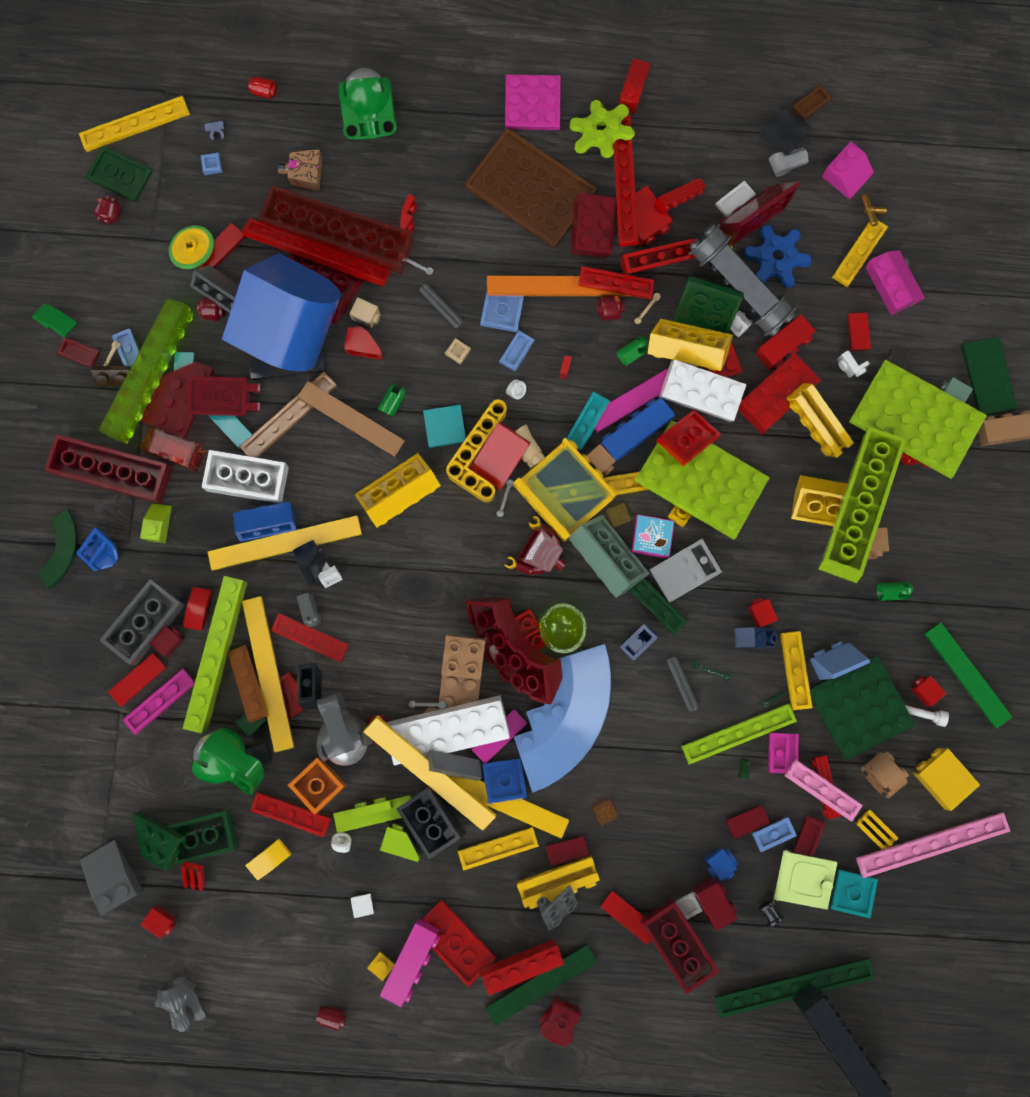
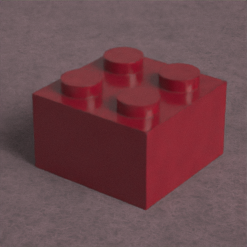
M709 878L691 888L706 919L716 931L738 920L735 915L737 910L732 901L730 902L728 898L726 899L725 895L728 893L722 883Z

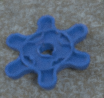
M771 226L761 227L759 234L762 238V244L759 247H745L743 250L744 258L755 260L759 264V270L755 274L763 283L769 277L776 276L780 279L783 287H793L795 279L792 275V270L797 266L806 268L812 262L810 255L799 253L795 248V244L801 238L800 232L797 229H792L785 237H780L774 234ZM781 252L782 259L776 260L773 257V253Z

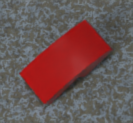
M408 194L403 205L400 220L401 234L404 239L413 232L415 227L413 215L417 210L415 197Z
M193 587L185 613L184 628L203 631L209 616L207 609L213 596L211 590Z
M530 608L514 616L519 629L532 646L539 650L549 644Z

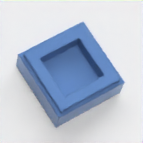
M219 152L200 155L204 175L223 172Z

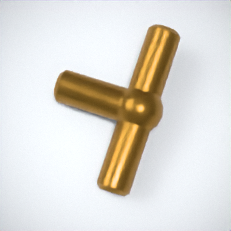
M863 194L861 200L865 208L864 213L868 216L870 225L875 227L878 225L875 214L884 215L887 212V208L872 206L868 194Z

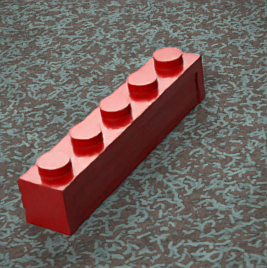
M698 178L658 197L654 205L660 213L667 212L672 207H677L680 203L684 204L687 200H692L697 195H702L706 185L701 178Z
M827 755L812 757L813 761H811V764L815 769V773L833 784ZM820 801L823 804L824 809L822 812L824 817L827 819L841 817L838 812Z

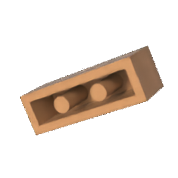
M1030 410L1019 413L1020 415L1013 416V413H1009L995 419V416L986 417L978 431L981 447L1030 439Z

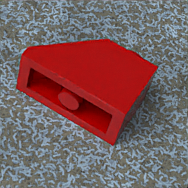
M360 326L348 327L344 345L346 354L383 360L382 351L365 328Z

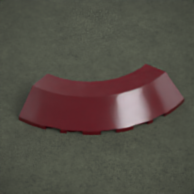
M491 597L467 600L466 607L470 625H474L477 634L475 638L486 639L484 656L489 664L493 663L499 671L498 675L506 683L510 682L517 688L516 691L519 693L523 692L529 695L532 700L552 704L562 681L561 660L541 653L525 638L515 621L510 598Z

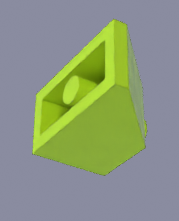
M151 504L143 519L141 539L148 542L166 544L172 506Z
M394 823L392 826L389 825L386 829L380 851L419 862L420 854L408 831L404 830V826Z

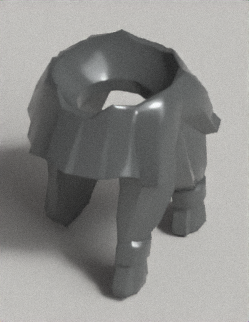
M185 976L171 979L158 989L154 1002L155 1007L170 1012L172 1028L179 1032L190 1029L191 1019L186 1013L185 1005L192 1008L196 1021L206 1017L194 990L197 984Z

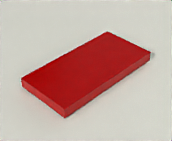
M442 899L421 919L440 929L437 934L440 939L436 947H431V949L467 987L481 975L479 969L491 965L497 959L495 954Z

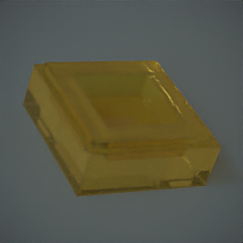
M625 503L606 510L613 528L631 522Z

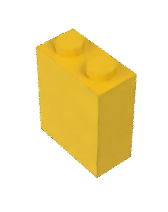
M937 748L930 754L932 756L930 759L924 760L916 766L917 770L913 774L944 810L952 811L980 784L948 748Z

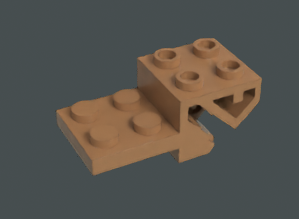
M446 634L439 702L445 701L447 703L446 708L479 700L486 639Z

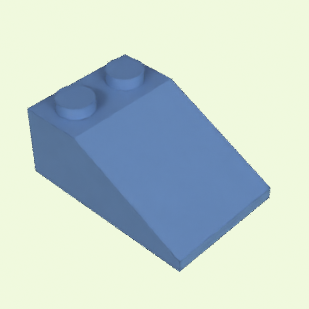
M842 641L831 645L832 649L825 652V649L813 653L815 657L810 658L819 680L834 679L870 663L869 659L850 643L843 644Z

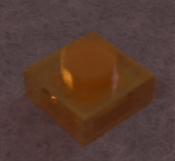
M610 799L592 807L601 826L618 818Z

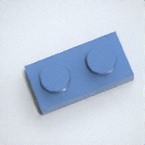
M130 328L112 335L113 340L120 343L117 350L124 366H131V369L145 364Z
M788 817L752 832L760 852L797 836Z

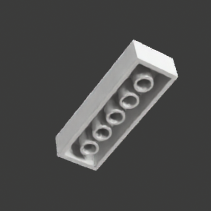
M501 695L387 722L389 726L427 757L428 752L431 750L450 753L510 738ZM392 756L394 765L401 764Z

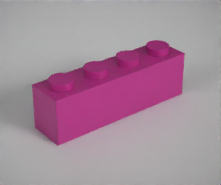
M418 918L380 994L381 997L399 1007H402L404 1001L409 1002L414 992L410 989L413 983L418 984L423 974L419 971L422 965H427L431 957L428 952L431 947H436L440 939L437 936L440 929Z

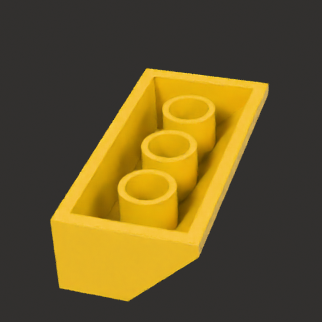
M660 319L650 334L648 354L656 358L664 357L672 361L677 360L689 363L695 367L702 366L712 371H721L725 364L733 335Z
M417 453L357 492L355 496L376 528H378L397 514L402 513L409 506L419 502L420 499L429 493L434 492L441 485L432 470Z
M800 475L795 490L791 519L833 526L847 484Z

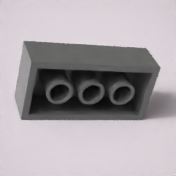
M150 579L99 641L126 663L136 666L152 647L150 645L152 640L165 626L168 627L186 604L157 581Z

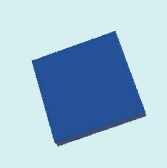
M521 758L482 764L488 804L527 798Z

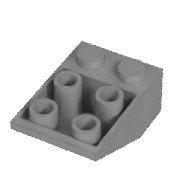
M703 539L650 569L669 603L722 573Z

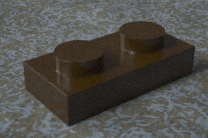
M92 366L91 373L95 386H133L134 384L131 366Z

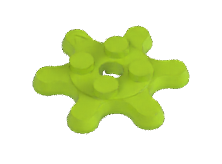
M594 100L590 105L591 114L583 119L573 118L569 125L572 131L580 132L583 135L575 144V151L580 154L585 153L590 147H598L601 156L609 158L614 154L613 143L616 140H630L635 136V132L630 126L621 124L622 120L629 114V109L624 104L618 105L614 110L606 111L599 100ZM598 126H606L604 130H597Z

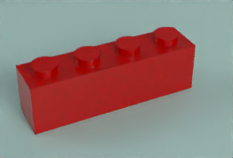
M696 238L624 254L619 257L622 272L628 275L696 259L693 254H688L691 250L689 245Z
M552 939L479 970L490 996L564 965L556 942Z

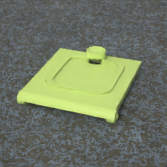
M783 850L773 899L828 910L837 862Z

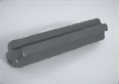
M428 284L421 286L420 292L454 328L460 327L463 323L462 319Z
M673 656L667 659L669 668L688 711L697 710L699 706L678 658Z

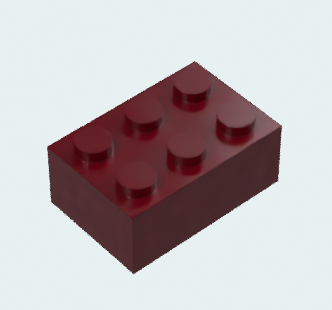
M586 193L578 194L574 200L570 254L604 259L612 254L616 198Z

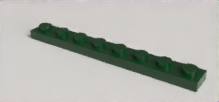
M867 957L717 995L714 998L719 1017L723 1018L790 1001L811 985L816 990L821 989L822 992L873 980L875 976L870 959Z

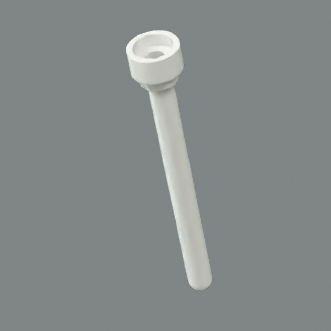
M906 706L910 715L933 720L936 725L946 727L948 723L949 712L942 710L930 712Z

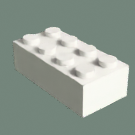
M673 360L670 363L659 398L661 397L673 403L730 422L735 419L746 384Z
M209 450L202 488L212 493L279 503L283 500L289 467L284 462Z

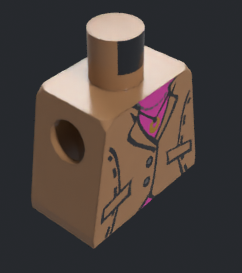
M320 150L291 152L289 154V163H278V173L288 174L291 185L320 191L322 167Z

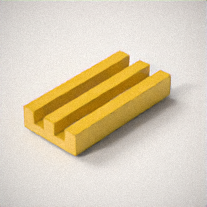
M869 809L855 822L881 850L889 846L891 847L893 842L898 839ZM870 816L891 838L888 839L867 817ZM863 821L886 842L884 845L862 824Z

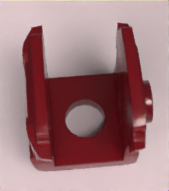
M555 995L551 1008L539 1020L541 1023L539 1026L541 1028V1035L550 1042L566 1047L569 1043L572 1044L573 1030L582 1014L581 1007L575 1006L560 998V996Z

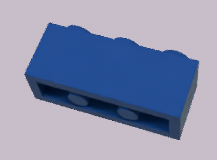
M279 502L275 505L260 506L256 509L241 510L240 512L233 513L235 534L240 542L297 530L295 513L290 502Z

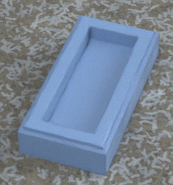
M518 330L499 363L516 372L535 339Z

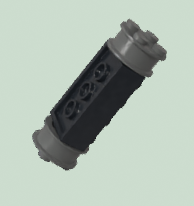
M711 224L704 231L705 235L700 240L696 238L689 245L691 250L688 254L695 256L700 262V267L710 260L709 266L716 274L720 272L723 275L721 278L729 288L733 286L736 289L735 291L744 293L742 302L746 300L748 308L756 316L752 323L759 325L764 331V336L769 334L771 336L775 335L784 322L788 323L795 316L793 312L796 307L794 305L791 306L784 299V294L776 297L727 244L731 236H726L719 228L720 224L716 226Z

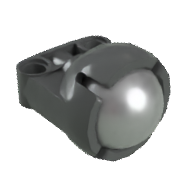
M337 692L318 699L317 705L323 717V725L316 739V749L320 759L323 762L330 760L342 766L358 762L365 754L367 746L374 743V740L363 732L368 726L367 723L349 713L341 693Z

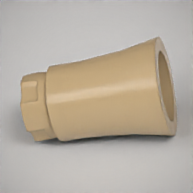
M526 424L515 432L531 442L522 459L532 468L540 463L545 456Z

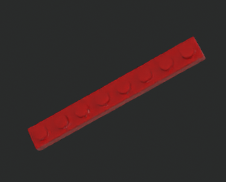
M631 116L625 117L621 124L631 127ZM618 139L614 142L619 246L622 247L639 244L632 139Z
M249 218L243 228L242 235L383 287L390 276L391 270L251 218Z

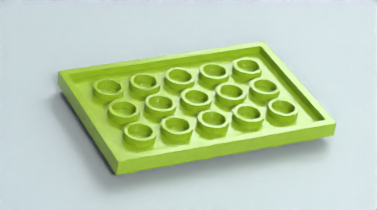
M885 359L849 422L864 431H867L870 426L907 439L903 453L951 479L954 477L987 415Z
M671 420L664 432L676 424V422ZM657 443L635 482L734 540L770 477L714 444H711L683 467Z

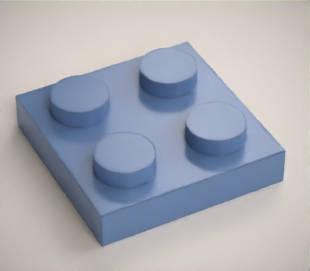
M486 293L480 326L517 332L524 296H487Z

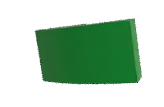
M45 303L32 316L33 319L45 328L53 329L63 338L77 325V322L69 316Z

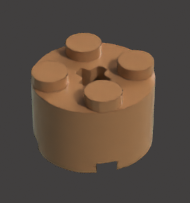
M886 751L885 753L879 752L861 767L862 772L866 770L868 773L866 778L880 794L885 792L887 794L885 797L889 799L907 784L906 778L909 775L904 768L898 767L894 763L895 759Z

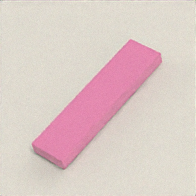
M796 759L784 775L851 822L862 807V804Z

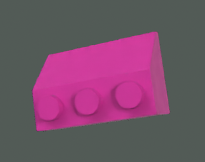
M900 250L886 252L871 259L865 268L890 315L925 299Z

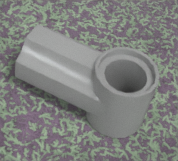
M803 147L793 150L789 155H786L784 152H778L769 158L776 177L785 175L791 169L809 162L808 153Z

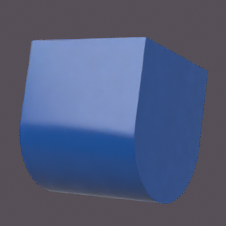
M278 253L243 271L222 340L272 366L291 371L310 370L315 367L341 293L324 276Z

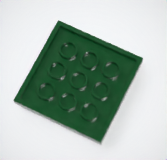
M878 655L870 658V663L834 679H829L810 689L811 699L845 761L916 725Z

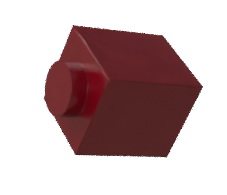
M165 626L152 640L150 645L164 657H170L184 639L181 637L182 633L176 627Z

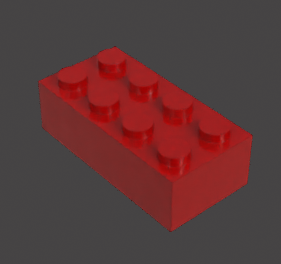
M794 353L740 402L738 410L762 435L791 409L789 406L790 402L787 399L788 396L803 383L813 384L815 387L821 379Z

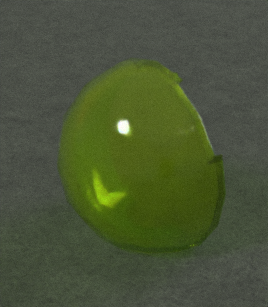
M560 603L552 606L544 612L539 622L542 639L552 651L562 654L570 653L579 648L585 640L587 631L586 620L582 612L572 605Z

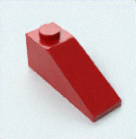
M634 58L620 96L619 105H626L629 112L635 114L651 63Z

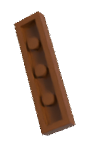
M243 645L228 651L247 720L252 723L269 716L248 647Z

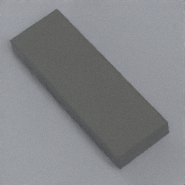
M434 750L428 752L429 771L477 781L482 778L480 760Z

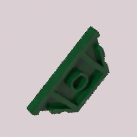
M141 812L134 813L133 819L141 857L163 870L172 869L175 858L180 852L178 846L185 841V836Z

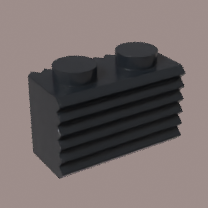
M315 663L298 665L297 703L304 710L317 709V700L322 696V672Z

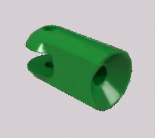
M638 337L616 351L622 364L627 366L647 353L649 348L648 339Z
M397 383L389 386L377 409L390 415L392 418L405 396L404 386L398 394L394 393Z
M909 582L878 583L877 596L879 601L905 600L912 596L914 589Z

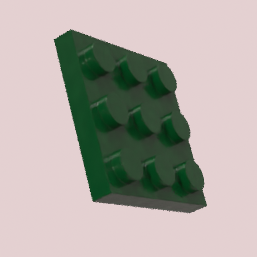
M689 276L673 321L728 334L743 300L744 293Z

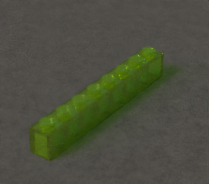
M167 298L99 429L108 438L127 444L133 436L146 406L151 401V396L158 387L163 373L167 370L168 363L175 354L180 340L184 337L188 324L193 319L194 313L187 304Z

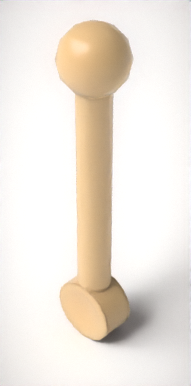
M659 293L653 295V299L639 317L634 319L635 324H640L641 319L655 301H659Z
M118 341L112 343V349L103 366H108L115 350L119 348L120 343Z

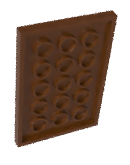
M506 128L464 185L467 190L554 249L572 226L574 200L578 194L595 195L597 192L595 186L508 128Z

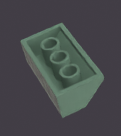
M603 515L582 524L569 537L573 546L580 552L615 598L626 593L650 574Z

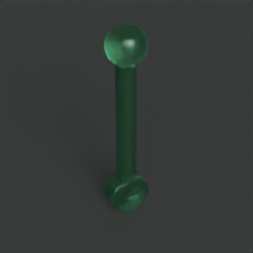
M694 661L692 663V667L694 669L700 668L707 672L723 677V679L726 681L730 680L731 678L730 674H723L716 670L700 665L698 661Z
M789 689L768 701L764 700L762 706L764 708L769 707V704L789 694Z

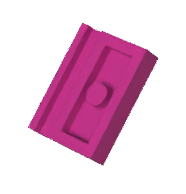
M769 733L768 772L786 773L795 759L798 761L799 734Z

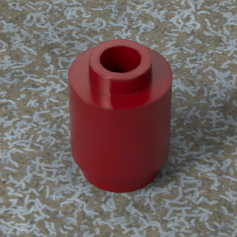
M327 1005L325 1007L320 1006L316 1023H319L322 1027L339 1031L340 1027L344 1028L347 1016L344 1015V1010Z

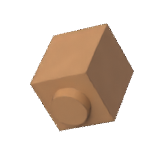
M601 444L587 455L591 462V467L593 469L597 468L602 475H608L614 469L615 459Z

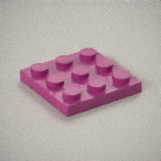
M506 75L505 130L506 128L510 130H560V75Z

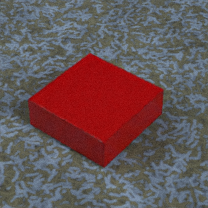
M564 356L559 374L560 378L566 380L572 357Z

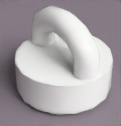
M513 380L506 389V394L517 400L521 399L526 393V385L520 380Z
M336 833L331 840L332 848L337 852H348L351 847V837L346 833Z

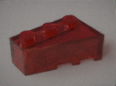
M148 427L139 447L148 454L196 473L206 453L199 443L184 440L183 437L176 434L172 436L167 434V431L158 427L155 429Z

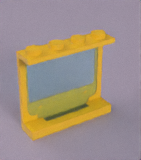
M566 438L563 439L561 445L521 479L518 478L513 483L518 492L563 542L582 524L588 522L609 504L617 495L614 486L609 482L606 483L602 479V473L597 468L593 469L591 467L588 457L584 454L581 455L577 451V445L572 440L568 441Z

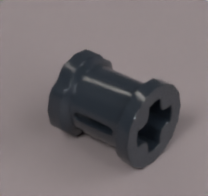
M769 900L758 907V910L767 919L769 927L780 923L784 919L783 915H780L774 906V900Z

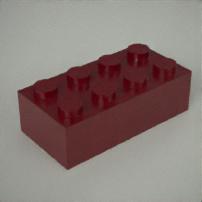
M672 898L639 920L686 995L720 972Z

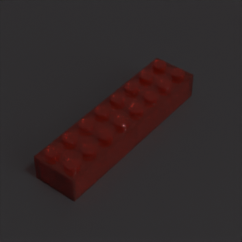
M273 185L259 216V221L264 224L380 265L399 274L403 273L414 243L413 232Z

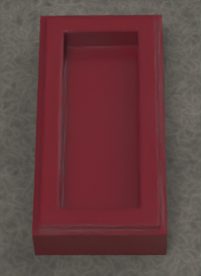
M65 337L57 354L92 368V366H95L101 351Z
M759 805L726 820L733 839L770 824L763 805Z
M806 815L792 852L813 857L826 823Z
M584 836L546 846L551 866L589 856Z

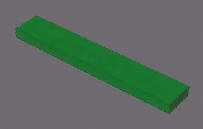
M941 622L924 633L994 728H999L1012 718L1011 714Z

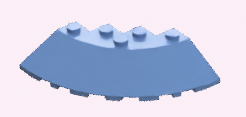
M605 644L560 658L562 681L552 704L544 703V706L527 711L526 714L532 730L514 736L532 793L551 785L570 772L588 753L601 731L608 711L611 693V670Z

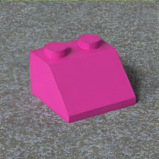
M850 141L826 168L822 177L850 200L873 175L874 171L865 152Z

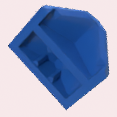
M98 527L92 530L76 553L93 571L112 567L119 559L116 544Z

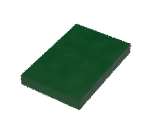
M102 146L85 177L87 180L136 203L153 170Z

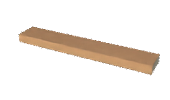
M325 372L321 373L311 382L328 394L337 387ZM297 395L246 440L240 448L248 457L258 458L314 407L300 400Z
M307 381L298 395L300 400L393 457H396L405 440Z

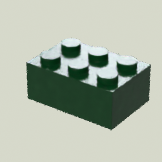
M231 809L167 825L168 828L185 836V841L178 846L180 852L175 858V865L239 848Z

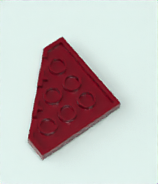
M193 362L123 393L115 411L186 439L196 415L187 414L188 376L212 377L215 370L201 363Z

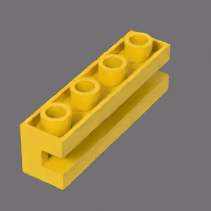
M803 383L787 397L790 402V408L795 413H798L801 418L800 422L810 430L811 437L820 444L821 451L826 456L838 458L843 453L841 451L843 447L849 448L854 443L813 384Z
M589 855L517 882V887L524 907L529 906V909L538 907L537 901L541 897H546L552 902L569 885L573 893H576L580 887L585 886L587 889L596 886V882L600 881L593 859Z

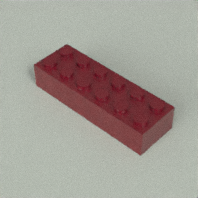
M56 434L44 471L57 477L162 504L173 468L165 463Z

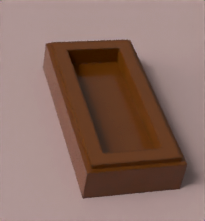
M819 85L795 103L791 109L804 122L829 103L832 97L822 85Z

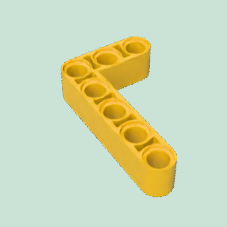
M494 400L489 405L446 468L447 476L451 481L483 502H491L494 499L495 488L491 483L469 468L497 423L502 422L506 416L507 406L502 400ZM495 407H501L503 409V412L500 414H496L493 411V409ZM484 422H491L493 426L490 429H485L482 425ZM480 437L482 442L478 445L473 444L472 439ZM464 452H468L471 454V458L464 460L461 458V455ZM457 467L461 471L458 475H452L450 470ZM468 478L476 480L473 486H468L465 482ZM485 488L492 491V494L488 497L481 494Z

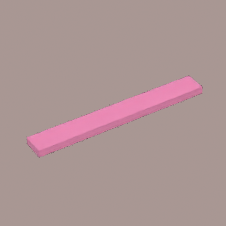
M999 812L857 857L856 860L861 876L866 878L1010 832V828L1004 812Z

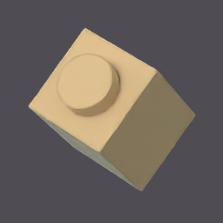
M357 297L350 312V317L353 321L372 329L373 325L378 323L381 314H379L378 306Z

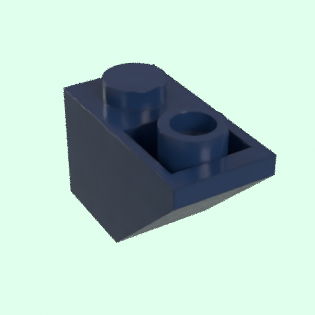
M758 627L735 628V648H777L778 637L776 629Z

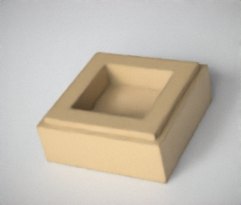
M455 338L446 350L445 355L461 365L471 351V348Z

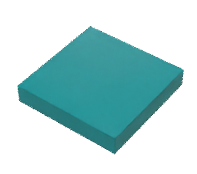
M461 405L423 411L429 448L460 444L465 441L466 436Z
M838 869L830 909L871 918L878 879L873 877L863 878L861 874Z

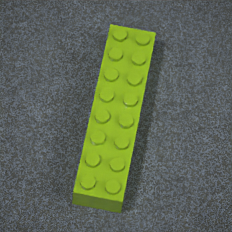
M870 426L868 427L854 462L819 570L855 583L862 577L907 439Z

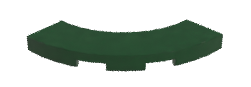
M68 509L51 519L56 532V546L50 561L38 572L49 589L66 575L77 550L76 524Z

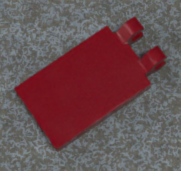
M188 376L187 414L246 417L247 411L260 412V403H250V392L260 393L261 385L247 384V378Z

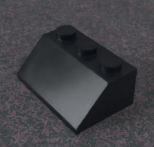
M427 787L396 808L428 859L449 847L466 834V831L446 800L430 787Z

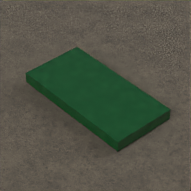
M1000 337L962 344L961 348L971 388H973L972 392L977 410L986 415L1016 410L1017 404Z

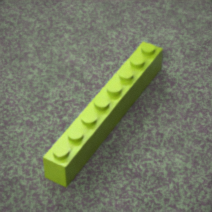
M227 576L223 578L184 721L183 729L198 733L208 732L228 658V651L230 650L247 587V582Z

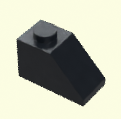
M314 540L293 549L301 573L309 586L315 582L326 564L323 558L326 554L322 546H317Z

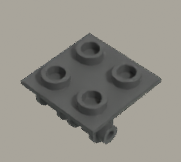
M570 885L552 902L546 897H541L537 901L540 914L549 931L553 927H557L568 913L574 911L578 904Z

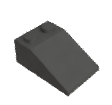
M116 839L80 860L91 898L101 916L144 892Z

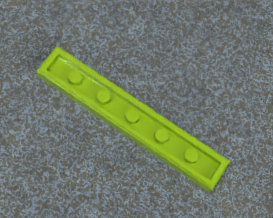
M790 703L681 747L690 765L795 723L797 720Z

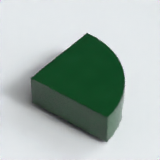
M741 759L737 777L749 779V760Z

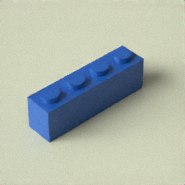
M661 397L657 401L655 398L646 404L647 408L642 412L638 410L631 416L632 419L628 423L622 422L616 427V432L613 434L609 432L601 439V445L615 459V463L674 418L675 414Z

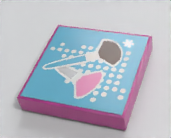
M637 514L631 552L670 558L675 521Z

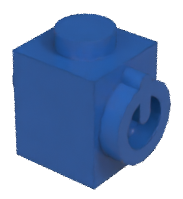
M719 847L704 858L710 866L707 870L713 878L717 877L721 881L723 879L726 881L733 877L734 871L737 870L735 866L738 863L727 848L723 850Z

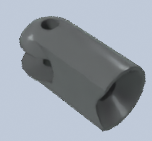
M313 593L297 596L304 624L309 627L319 625L321 616L318 613Z

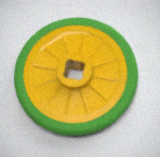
M197 225L180 230L173 237L169 246V257L173 264L182 269H193L204 264L214 249V238L211 232L205 227Z

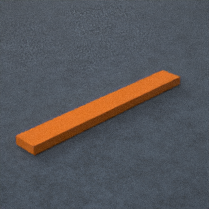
M487 276V296L628 295L578 286L579 276Z

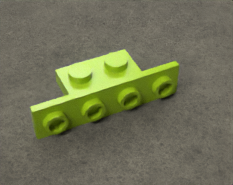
M411 795L386 801V797L375 799V804L367 805L366 802L355 804L354 809L334 813L337 832L340 833L402 818L396 808L410 800Z

